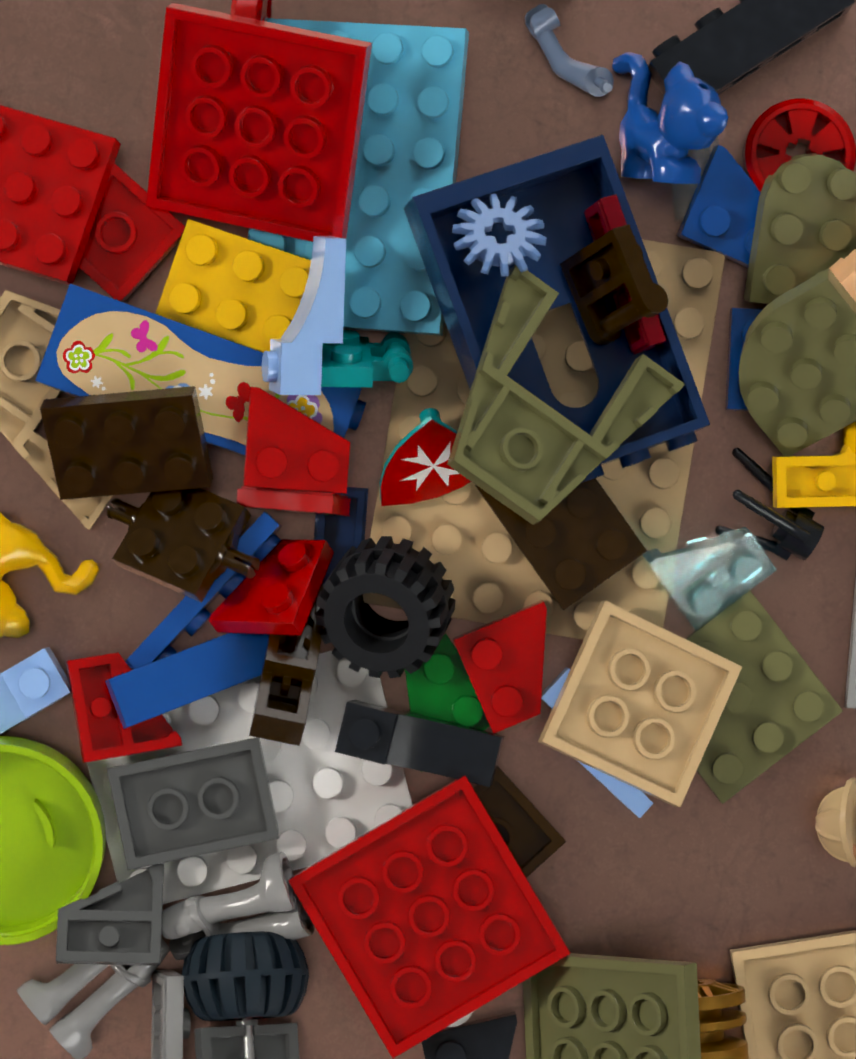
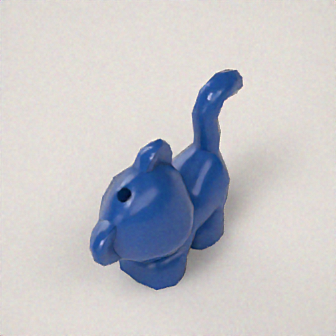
M626 52L614 58L612 69L615 73L624 75L630 72L632 76L628 91V110L620 123L619 132L622 150L621 177L652 179L654 182L671 184H700L701 168L697 161L691 158L688 153L689 150L709 148L716 137L727 126L729 117L727 110L721 105L718 93L707 82L696 78L688 64L679 61L664 79L665 94L658 114L656 110L647 106L652 73L645 58L632 52Z

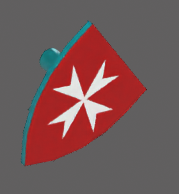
M427 408L420 413L421 423L395 446L385 462L379 482L381 506L413 504L437 498L462 488L471 482L447 465L457 430L441 421L437 409Z

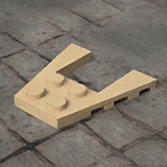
M5 290L0 297V432L60 499L47 439L36 433L35 430L42 421L40 407L44 399L58 398L62 391L39 384L35 380L61 309ZM114 495L63 499L61 501L73 512L84 527L90 530Z

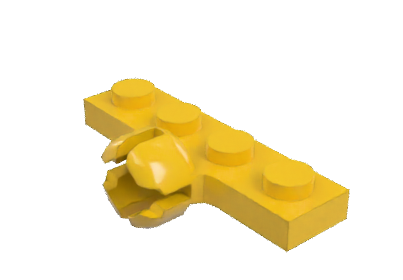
M856 421L844 427V445L840 453L819 456H772L774 508L856 506Z

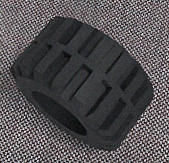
M381 536L377 544H375L372 538L361 541L357 549L352 546L342 559L339 560L318 595L316 605L320 608L315 615L317 625L325 626L320 636L324 644L332 643L335 648L332 654L339 661L345 657L351 662L348 668L359 672L362 667L369 670L370 677L380 678L383 672H387L390 678L401 677L405 669L410 674L420 668L423 661L427 663L433 656L452 620L451 616L455 610L456 601L450 598L454 591L452 580H443V576L447 571L441 562L433 564L429 560L432 553L423 547L420 552L413 549V541L403 538L400 544H395L392 536ZM378 593L390 597L402 607L408 620L393 621L378 615L368 603H364L363 594Z

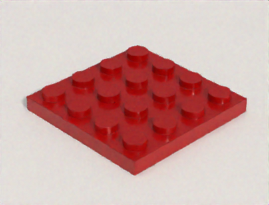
M177 3L168 5L165 13L146 206L313 242V236L347 238L372 43Z
M466 775L454 780L288 879L289 884L393 1059L571 954Z

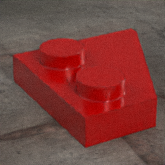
M250 387L243 486L347 494L350 442L259 387Z
M282 539L260 562L259 570L254 569L256 575L251 579L246 577L210 615L208 621L220 633L301 636L334 551L326 540Z
M543 600L453 638L493 734L541 713L547 607Z
M118 652L66 661L83 763L182 746L181 737L176 730L172 729L162 714L123 729L105 683L110 678L131 671Z

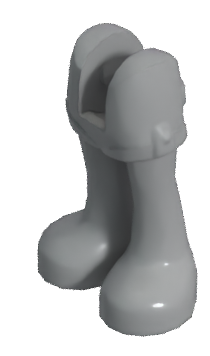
M280 852L267 857L264 860L260 881L247 889L208 897L200 895L191 896L162 911V935L170 939L169 948L173 957L176 960H184L189 954L194 941L201 937L218 934L264 931L272 932L283 936L284 939L291 940L313 935L314 924L288 882V879L294 875L285 853ZM263 913L243 920L220 923L228 919Z
M161 938L162 962L168 954V952L170 951V948L168 944ZM74 964L50 982L44 983L31 979L23 983L17 989V993L35 1017L43 1025H47L75 995L104 969L110 966L115 973L85 1001L58 1020L49 1029L52 1036L72 1057L84 1059L93 1048L91 1032L98 1022L138 986L145 987L150 983L152 973L158 966Z

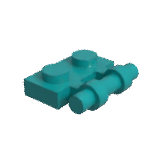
M343 330V344L323 343L321 387L373 388V381H394L397 383L406 381L413 371L409 342L401 334L391 332L383 338L381 343H369V337L360 336L356 331Z

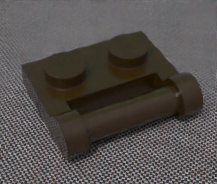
M629 224L610 230L560 263L587 332L596 344L607 345L619 338L621 330L643 317L653 318L666 310L668 306L667 293L660 285L653 283L643 259L642 249L636 242ZM627 287L632 300L611 313L607 312L603 301Z

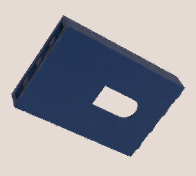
M604 135L414 196L403 209L470 390L506 276L501 277L500 267L491 266L488 275L481 273L483 262L478 259L470 265L466 264L463 260L470 253V249L465 248L456 251L454 243L465 237V235L452 233V228L454 224L468 223L457 216L460 209H467L477 213L471 205L472 199L478 198L488 208H491L489 199L491 194H497L501 208L506 207L511 196L517 197V203L514 208L515 212L531 205L534 208V213L525 220H543L544 228L532 231L547 237L545 246L532 244L539 251L541 257L538 262L528 256H525L524 260L529 272L559 293L549 310L571 304L597 375L598 390L594 399L586 406L572 408L561 404L554 397L532 337L508 373V377L588 434H590L635 359L642 354L684 383L683 388L665 402L648 421L635 430L620 444L617 450L602 461L581 483L604 475L602 468L604 464L619 459L622 468L652 458L649 448L666 443L670 452L698 441L695 432L709 426L710 422L668 309L666 308V310L658 314L666 341L651 350L636 355L631 353L624 329L621 330L619 338L607 345L596 344L587 332L560 266V263L594 242L584 214L585 210L599 199L617 194L626 223L630 225L635 240L642 249L643 259L652 281L658 284ZM502 223L493 224L492 231L485 232L486 236H495L499 244L506 243L507 236L514 234L513 231L504 230ZM612 296L603 301L607 312L611 313L616 310Z

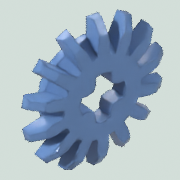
M497 194L489 196L491 208H488L478 198L472 199L471 205L477 213L467 209H460L457 216L468 223L454 224L452 228V233L465 235V237L454 243L456 251L465 248L470 249V253L463 260L466 264L470 265L478 259L483 262L481 273L488 275L491 266L500 267L502 277L509 276V265L515 264L521 273L528 270L524 260L525 256L538 262L541 254L532 244L545 246L547 237L532 232L544 228L543 220H525L534 213V208L531 205L515 212L514 208L517 203V197L511 196L505 208L500 207ZM502 223L504 230L513 231L514 234L507 236L506 243L499 244L495 236H486L485 232L492 231L493 224Z

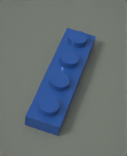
M264 511L239 538L237 550L252 557H257L261 562L280 543L281 539L275 534L282 526L270 514ZM227 568L224 573L214 580L202 603L185 596L125 662L134 670L177 653L172 644L185 631L192 637L209 620L211 613L206 608L219 594L226 599L246 576Z

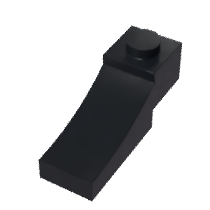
M351 700L346 703L335 752L383 765L389 764L459 779L466 775L471 783L491 787L504 736L409 711L401 712L358 700Z

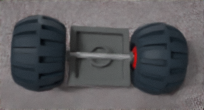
M259 931L218 934L201 937L194 941L189 954L184 959L182 970L184 993L189 1006L194 1014L204 1021H236V1026L194 1029L196 1059H299L297 1023L258 1025V1020H253L292 1015L299 1009L307 991L309 969L304 952L297 940L284 939L283 936L272 932Z

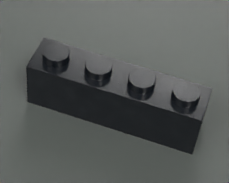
M739 0L740 4L726 13H723L720 7H718L694 24L698 31L682 41L678 35H674L652 51L655 58L649 64V69L652 73L651 77L664 96V79L668 72L681 61L689 65L696 78L707 82L720 95L846 14L855 3V0Z

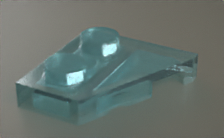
M746 527L723 532L716 538L702 537L686 541L687 548L667 553H661L658 549L648 550L642 555L687 622L695 630L706 624L776 571L775 566L754 534Z

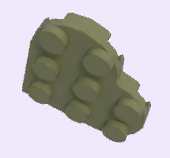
M802 154L791 157L792 160L781 164L773 175H769L765 179L758 200L744 300L769 304L790 289L830 268L840 258L845 259L856 249V173L847 169L840 161L820 154Z

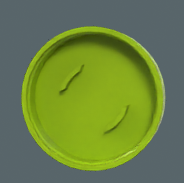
M0 736V945H14L36 940L55 931L58 922V909L79 899L89 897L103 865L107 840L104 814L99 798L92 784L79 767L59 751L40 742L21 737Z

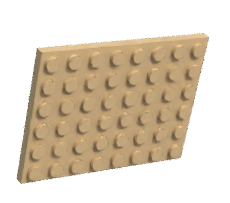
M642 239L657 282L667 293V309L702 400L725 255L710 250ZM569 303L549 310L534 332L532 340L554 397L565 406L579 408L586 406L594 399L598 390V379L571 304ZM445 320L443 336L404 334L410 346L413 371L406 381L396 382L381 475L384 464L395 446L421 423L419 415L424 409H437L441 421L458 431L470 389ZM666 443L649 448L652 458L622 468L619 459L602 465L604 475L597 477V481L644 545L647 552L565 610L560 607L473 482L437 498L413 504L381 506L379 484L370 538H372L375 544H377L381 536H392L395 544H400L404 538L413 541L412 548L418 552L423 547L430 551L432 555L429 560L433 564L438 562L443 564L447 570L443 580H452L454 591L450 598L456 601L455 610L451 618L488 624L543 600L547 607L546 634L584 640L600 602L606 600L663 628L694 443L670 452ZM363 594L364 603L402 609L396 601L383 594Z

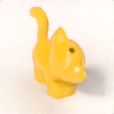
M1 512L0 638L3 636L20 638L29 633L30 621L26 611L16 603V596L10 586L2 580L4 574L37 565L46 576L54 592L77 595L93 584L100 570L98 563L90 559L82 561L74 574H65L58 557L44 545L36 532L22 524L12 523Z

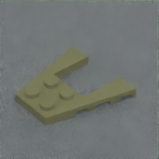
M514 265L509 270V276H506L447 465L534 525L541 521L571 493L602 461L617 450L620 444L635 430L648 421L665 402L683 388L684 383L642 354L633 362L590 434L582 430L507 376L559 295L556 290L531 272L526 270L521 273L518 267Z

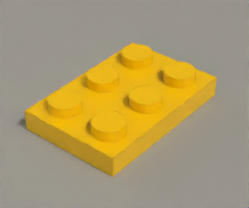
M188 219L155 314L262 353L270 351V339H280L298 309L308 279L311 260Z

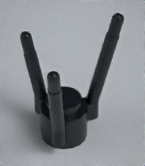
M734 448L732 451L733 456L773 493V478L740 448ZM740 490L733 492L732 495L735 500L775 525L771 536L776 538L777 542L723 525H718L715 528L716 534L770 551L786 561L791 554L803 561L810 556L824 531L823 525L812 520L815 512L806 507L789 508L793 513L785 510L780 515Z

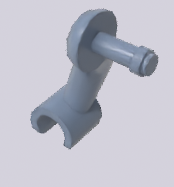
M540 4L526 13L524 18L525 25L531 35L538 41L553 72L557 76L595 97L604 96L613 89V75L607 68L574 60L562 49L553 32L554 29L561 25L552 8L545 4Z

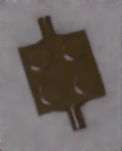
M194 488L150 492L146 501L139 508L125 503L118 498L110 502L115 508L108 506V518L129 526L127 534L112 558L117 565L201 603L214 580L224 573L227 568L245 575L249 579L256 575L253 569L259 570V558L237 550L239 536L251 517L246 507L204 489Z

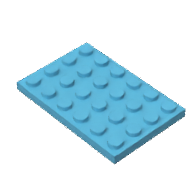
M267 18V22L372 43L346 238L343 329L443 336L444 318L403 208L414 196L456 183L469 41L468 30L466 28ZM249 228V240L308 260L312 258L313 242Z

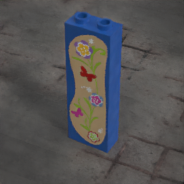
M71 283L35 380L39 384L76 397L195 386L206 443L244 457L250 387H259L343 438L348 428L357 430L366 406V402L358 400L362 389L360 387H321V395H279L269 390V382L263 381L262 352Z

